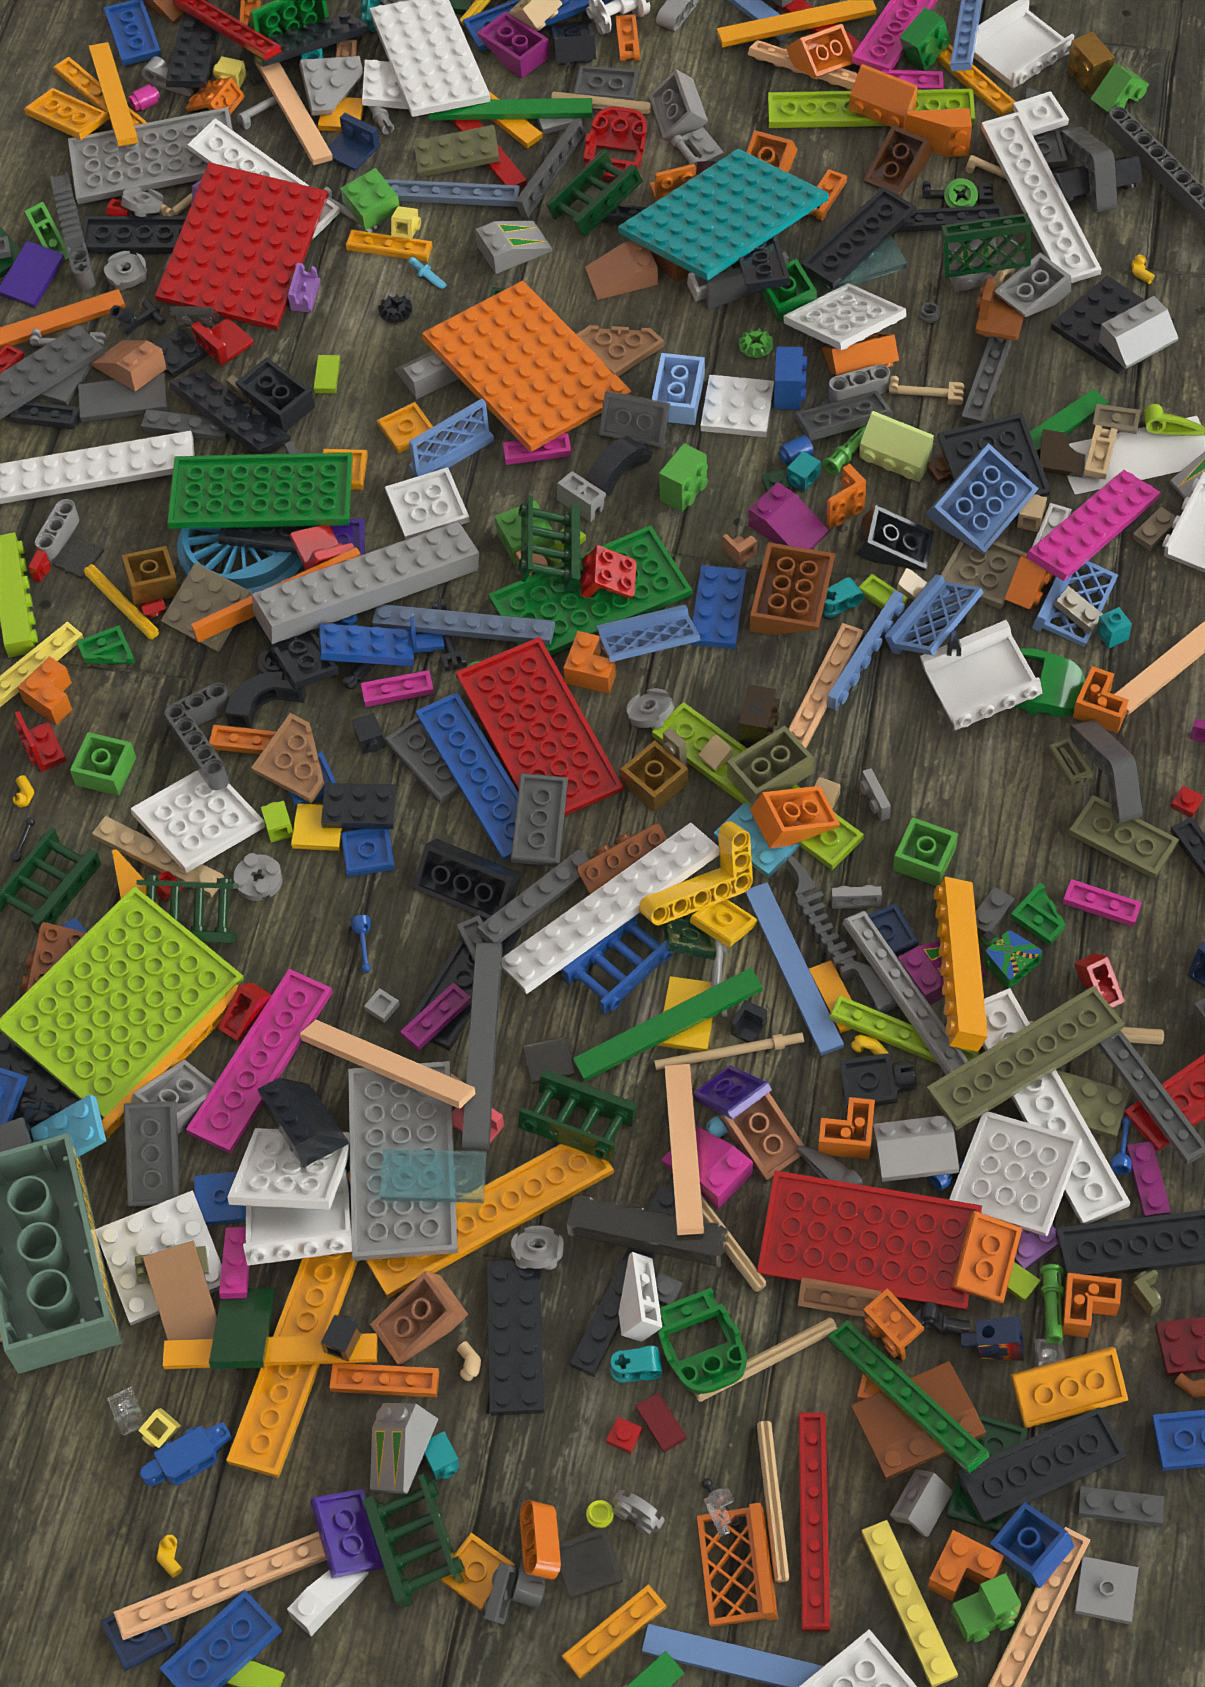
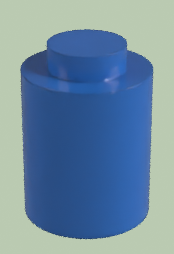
M802 435L781 445L778 457L783 464L789 466L802 451L812 456L814 454L813 446L806 435Z

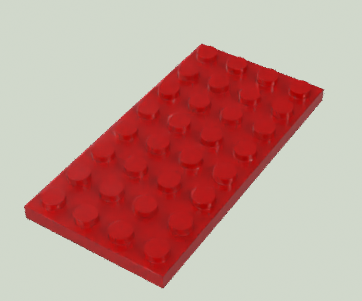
M540 637L456 672V678L517 791H519L520 773L568 777L564 816L623 791L621 781Z
M775 1170L757 1273L799 1282L804 1277L879 1290L881 1293L888 1288L897 1299L919 1303L934 1302L938 1306L967 1311L969 1293L952 1288V1283L970 1214L972 1211L982 1213L983 1205Z

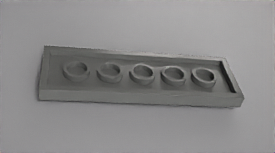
M77 325L0 373V419L105 354L104 347L80 325Z

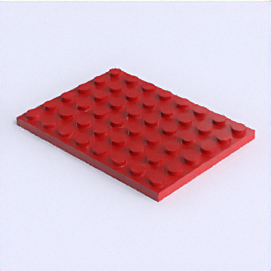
M208 162L155 294L156 301L278 330L289 301L288 293L297 263L304 262L328 199V191Z

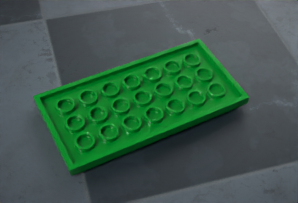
M349 452L175 456L168 527L169 529L349 525L353 454Z
M650 525L601 546L636 561L635 594L632 598L621 596L601 587L590 598L581 596L582 586L580 581L574 591L569 592L564 591V581L561 578L540 573L529 576L525 582L520 580L489 593L488 597L498 616L554 621L555 630L551 645H545L550 656L571 648L578 631L598 636L597 625L652 613L691 596L692 588ZM588 551L580 555V579L583 574V567L581 566L582 559L586 554H589L591 551ZM564 562L553 567L563 569ZM514 642L516 646L523 644V642Z

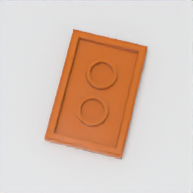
M972 1211L952 1288L997 1304H1003L1022 1228Z

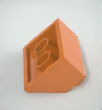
M843 24L802 37L786 46L793 66L813 78L854 64L851 63L854 51Z
M862 64L850 93L849 110L892 127L894 125L905 130L907 111H916L917 85Z
M884 332L870 335L844 350H839L831 345L822 347L831 374L842 375L879 364L890 367L893 366V362L899 361L895 335Z

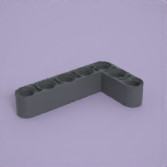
M1081 126L1061 130L1060 134L1065 151L1089 170L1090 201L1093 212L1099 213L1116 209L1115 159L1112 150Z
M223 683L211 684L169 705L164 712L171 732L212 790H221L227 787L229 778L222 760L198 726L225 713L230 696L226 685Z
M1094 719L1071 725L1070 734L1073 743L1107 775L1111 810L1116 823L1119 824L1142 817L1137 766L1133 755Z

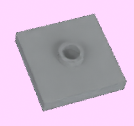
M1083 1556L1074 1613L1131 1625L1139 1567Z

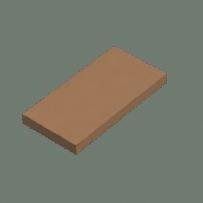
M194 1240L143 1256L167 1339H213L217 1314Z

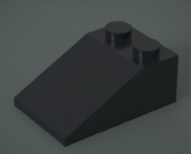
M591 20L551 24L556 63L570 65L574 61L590 63L596 59L595 36Z
M267 357L235 382L236 386L263 416L267 417V419L283 431L289 429L315 408L312 390Z
M875 505L862 518L855 554L874 563L925 571L928 565L934 531Z

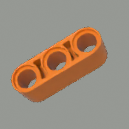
M526 1500L520 1510L524 1571L528 1575L554 1580L558 1576L561 1567L556 1510L554 1506Z

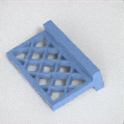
M483 399L478 400L409 441L412 463L409 464V470L415 477L449 468L494 441V435L489 431L486 402ZM479 410L475 417H473L472 415L474 414V412ZM458 421H460V423L458 424V426H457V427H454L455 424H456ZM468 421H470L471 423L469 424L467 429H464ZM443 431L439 438H436L437 434ZM453 432L450 438L446 440L449 433ZM423 443V445L421 446V448L418 449L417 446H418L419 444ZM432 443H435V444L433 445V447L431 448V450H428V448L430 447V445H431Z
M1089 561L1081 566L1086 568L1089 574L1079 576L1076 571L1065 581L1058 577L1055 578L1032 626L1033 629L1040 632L1044 628L1085 647L1092 631L1088 634L1083 630L1085 633L1084 638L1075 635L1072 629L1080 626L1076 623L1070 624L1066 615L1056 608L1053 603L1068 584L1077 582L1081 590L1077 593L1083 596L1095 608L1098 607L1097 609L1100 612L1102 611L1118 575ZM1103 576L1111 581L1109 584L1100 586L1097 577ZM1091 579L1095 587L1086 589L1082 581ZM1098 592L1101 601L1092 603L1088 594ZM1061 617L1064 626L1058 627L1050 623L1053 618Z
M935 574L885 635L892 653L900 654L903 650L933 655L983 594L982 588L945 582L942 575ZM971 594L970 597L961 600V597ZM958 599V602H955L948 606L945 605L948 602ZM959 609L958 612L948 615L949 612ZM945 614L944 618H941L933 622L934 618H937ZM947 624L943 629L935 630V628ZM930 630H932L933 632L923 637H920L921 634L928 632ZM934 640L930 646L922 645L924 643Z
M686 605L597 625L601 649L605 650L610 662L700 641V635L689 617Z

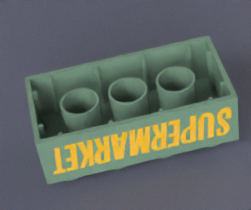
M69 1133L0 1152V1332L4 1351L18 1374L122 1344L81 1159Z

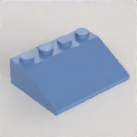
M988 443L974 456L927 511L926 515L942 530L984 554L1036 493L1038 488Z

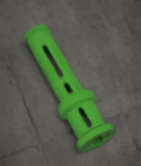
M866 426L860 427L845 444L836 447L833 450V454L823 460L822 465L827 473L835 476L840 472V468L844 464H848L851 461L852 454L860 448Z
M1048 1264L1040 1269V1275L1043 1277L1041 1295L1045 1299L1046 1342L1049 1344H1060V1342H1063L1061 1299L1065 1295V1289L1062 1286L1064 1269L1060 1265Z

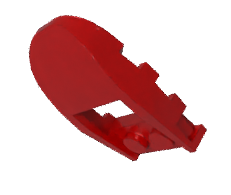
M612 106L602 109L594 117L591 131L586 135L585 167L596 157V148L599 147L635 152L634 162L610 159L613 166L622 171L630 164L636 166L639 170L646 143L647 122L644 115L631 108ZM606 172L599 179L613 181L617 177Z

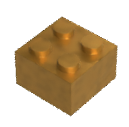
M1090 32L1071 41L1067 71L1077 81L1080 88L1089 96H1092L1114 65L1115 56L1093 32Z
M167 546L122 555L124 574L134 606L161 598L167 599L176 596L178 592L177 578Z
M655 740L620 769L622 785L654 812L689 784L688 768Z

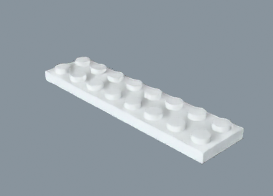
M216 118L187 144L188 150L206 163L220 164L309 186ZM328 199L312 239L340 213V208Z

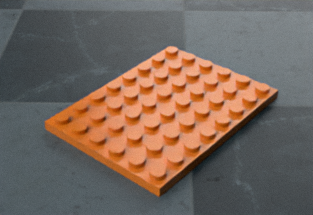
M523 280L424 331L421 339L479 400L483 399L486 402V407L529 452L538 449L601 414L605 391L627 395L632 393L626 384L605 366V363Z

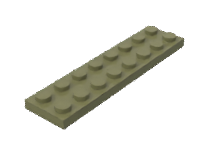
M1092 986L927 1086L926 1091L957 1131L1124 1028L1125 1023L1097 988Z

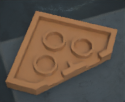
M589 325L576 334L605 363V366L618 377L664 347V340L651 328H642L640 331L629 330V327L611 326V329H599V326Z
M290 713L251 769L253 773L312 803L325 785L312 729L309 722Z

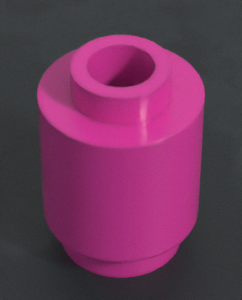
M148 84L132 92L128 96V100L135 112L138 110L143 111L157 104L160 95L155 86L152 87Z

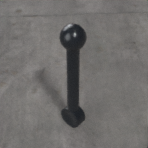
M32 817L27 818L26 828L17 850L11 854L14 862L21 860V850L30 828L35 824V820Z
M709 1478L704 1479L702 1486L710 1491L724 1511H729L730 1509L713 1488L712 1480ZM736 1517L731 1526H739L740 1518Z

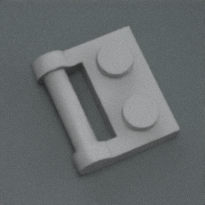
M704 127L683 136L677 135L671 141L674 148L679 149L688 160L689 165L695 164L697 167V162H717L724 158V152ZM689 144L698 157H695L686 145Z

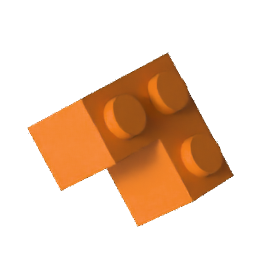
M1027 554L1019 559L1005 600L1027 609H1032L1036 605L1039 606L1044 595L1041 592L1042 587L1048 584L1049 581L1052 582L1055 576L1026 558Z
M577 632L564 665L566 684L607 694L610 693L616 677L615 661L610 662L608 658L600 656V636Z
M49 656L18 686L22 700L55 725L72 711L68 696L63 692L72 683L67 668Z
M1091 667L1077 698L1073 718L1083 722L1094 719L1104 729L1115 733L1119 732L1126 716L1129 699L1110 693L1114 673Z
M849 1097L847 1120L821 1118L818 1151L830 1156L869 1159L875 1100Z
M1068 1273L1064 1285L1063 1335L1088 1338L1092 1323V1313L1117 1316L1120 1306L1122 1279Z
M953 1530L929 1578L927 1589L953 1601L964 1577L979 1585L995 1578L1002 1566L1004 1555Z

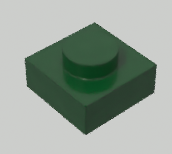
M784 470L762 474V482L766 492L777 482L790 489Z

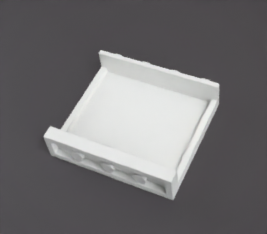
M1018 0L978 25L974 58L1011 88H1015L1033 75L1040 73L1047 66L1054 64L1064 55H1068L1074 35L1071 34L1066 38L1062 37L1029 11V0Z
M1203 472L1200 479H1195L1191 488L1193 493L1190 498H1185L1181 508L1184 511L1181 516H1176L1172 525L1174 530L1171 535L1167 534L1162 547H1165V557L1205 573V472Z
M1007 620L959 639L962 648L961 657L956 656V649H952V656H947V645L938 648L933 655L924 654L920 656L923 670L955 730L968 727L976 721L989 718L995 713L1010 709L1019 703L1034 699L1038 695L1043 694L1040 679L1034 676L1012 637Z
M346 1169L342 1174L330 1210L246 1206V1243H243L247 1266L352 1252L350 1188Z

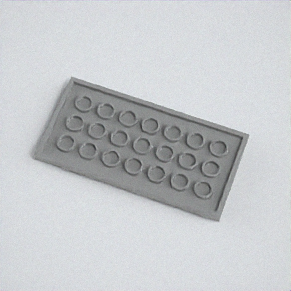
M228 107L135 125L138 143L119 147L113 130L89 134L82 140L75 137L69 138L68 143L77 203L83 204L122 196L123 191L131 187H142L141 191H148V189L153 190L201 180L208 163L188 150L187 144L215 118L233 131Z
M449 1061L419 1063L451 1077ZM367 1068L348 1069L353 1261L458 1253L452 1105Z

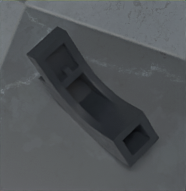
M629 436L622 437L602 452L594 462L585 480L605 492L606 496L612 494L618 479L628 467L635 463L649 461L653 453L648 451L643 443L634 441Z
M283 672L263 673L246 680L233 692L228 701L225 711L228 725L251 728L257 710L270 701L284 700L305 703L307 696L305 686L295 689L290 680H285Z

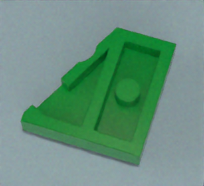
M120 625L76 641L85 664L135 663Z
M1040 882L1011 913L1010 918L1050 946L1065 930L1066 924L1061 915L1056 912V906L1052 900H1049L1044 891L1045 887Z

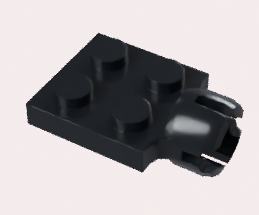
M890 1053L839 1060L847 1110L849 1097L875 1100L874 1106L898 1103L897 1095L899 1093L917 1089L915 1065L911 1060L895 1062L892 1061Z

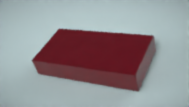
M659 1392L635 1405L636 1410L663 1453L687 1440L685 1433Z

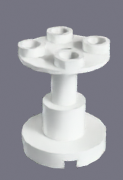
M589 0V7L586 8L589 18L594 19L598 32L603 35L611 31L610 16L618 12L625 14L632 11L637 17H643L650 12V2L646 3V0H614L605 5L602 0Z

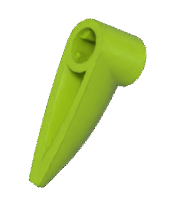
M1158 404L1148 405L1143 411L1145 425L1150 433L1180 436L1205 435L1204 426L1179 416L1164 413L1162 407Z

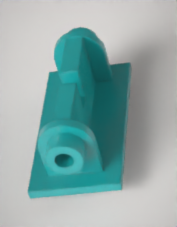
M362 0L360 4L362 13L359 19L368 25V29L371 32H376L377 30L370 16V8L381 5V2L379 0Z

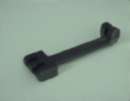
M930 181L922 183V198H944L945 190H931ZM979 183L977 190L979 205L993 204V184ZM966 190L961 193L955 192L957 198H965Z
M440 599L438 604H436V601H431L432 609L447 610L445 599ZM443 635L447 654L441 655L444 670H449L448 662H452L454 669L458 668L457 660H461L463 667L467 666L464 651H456L452 635Z
M966 615L950 633L947 656H952V649H956V656L961 657L962 648L959 640V624H966Z

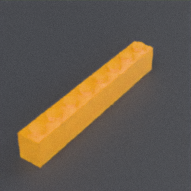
M944 877L940 886L937 885L935 888L934 899L937 901L935 916L939 923L937 936L940 937L939 956L942 957L940 974L944 980L942 994L945 995L944 1014L947 1015L946 1035L949 1037V1046L978 1052L987 1039L988 1034L973 884L964 880Z

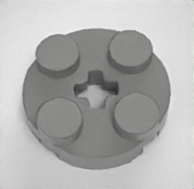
M131 187L123 191L121 206L134 211L136 216L145 217L147 213H160L163 196L159 192L148 189V192L141 191L142 187Z
M122 251L108 259L109 263L104 266L107 281L115 286L116 290L122 291L146 281L147 266L145 259L140 254L136 253L137 255H134L130 251Z
M654 688L646 690L647 694L641 697L640 694H637L629 701L626 710L632 726L658 729L664 725V721L672 714L675 707L668 692L663 689Z
M254 853L245 856L244 860L235 868L233 875L234 883H238L237 889L240 895L252 901H260L262 897L275 895L283 881L281 868L276 860L267 855H256ZM256 874H262L264 878L254 881L253 876Z
M546 1226L524 1228V1233L518 1236L517 1232L511 1241V1254L519 1268L528 1267L551 1270L557 1266V1262L563 1256V1238L560 1234L559 1237L555 1235L554 1230Z
M618 1490L612 1500L615 1506L612 1512L622 1520L628 1518L636 1524L635 1528L647 1536L652 1531L658 1532L665 1522L663 1516L658 1520L655 1516L657 1510L652 1505L632 1493L629 1497L623 1496L624 1490Z

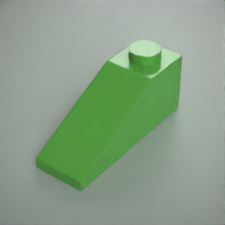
M44 202L25 210L42 246L64 254L65 259L63 262L67 261L69 256L64 239Z

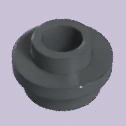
M927 302L919 309L918 315L922 321L933 323L939 319L940 310L935 303Z

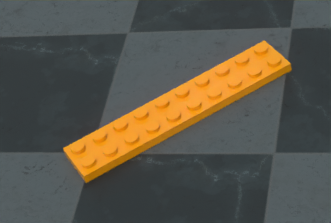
M560 1144L456 1201L458 1253L365 1261L388 1299L408 1288L424 1271L435 1273L614 1174V1169L609 1161L598 1159L588 1153Z
M352 1252L302 1258L273 1337L325 1335L334 1314L339 1315L358 1261H353ZM320 1364L275 1365L261 1368L226 1461L228 1464L279 1478Z

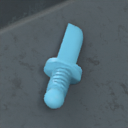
M414 257L409 259V264L418 271V277H426L431 283L441 289L447 286L444 281L430 270L431 266L428 264L424 266Z

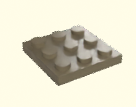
M960 540L941 575L945 582L981 587L983 594L977 601L1002 609L1019 559L1027 553L994 541L988 550L982 554Z
M195 562L161 622L196 640L191 626L192 623L248 598L253 593ZM233 627L200 643L219 653Z

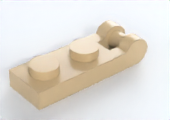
M1100 425L1095 426L1084 469L1085 476L1106 480L1118 429L1111 428L1109 430L1103 429Z

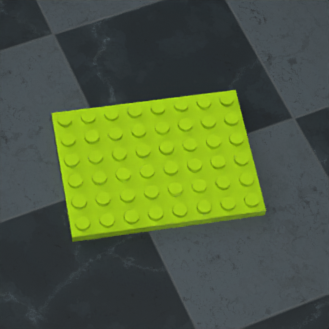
M134 886L0 1018V1031L80 1100L88 1095L95 1096L100 1116L104 1119L236 984L239 985L244 980V976Z

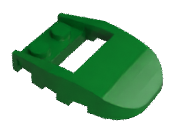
M1034 648L1020 649L1025 659L1038 660L1039 663H1044L1040 680L1043 694L1038 695L1034 699L1019 703L1010 709L1020 708L1026 710L1027 714L1036 716L1037 712L1049 713L1052 717H1064L1074 714L1077 698L1085 683V677L1081 669L1073 661L1053 653Z
M712 1288L660 1307L662 1328L658 1330L664 1355L686 1390L696 1394L711 1393L730 1386L743 1377L746 1371L747 1355L740 1339V1331L736 1323L734 1324L728 1316V1311L723 1304L718 1305L715 1301ZM716 1317L727 1342L679 1361L668 1335Z

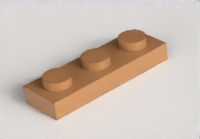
M802 1277L798 1306L865 1317L863 1309L877 1298L881 1291Z

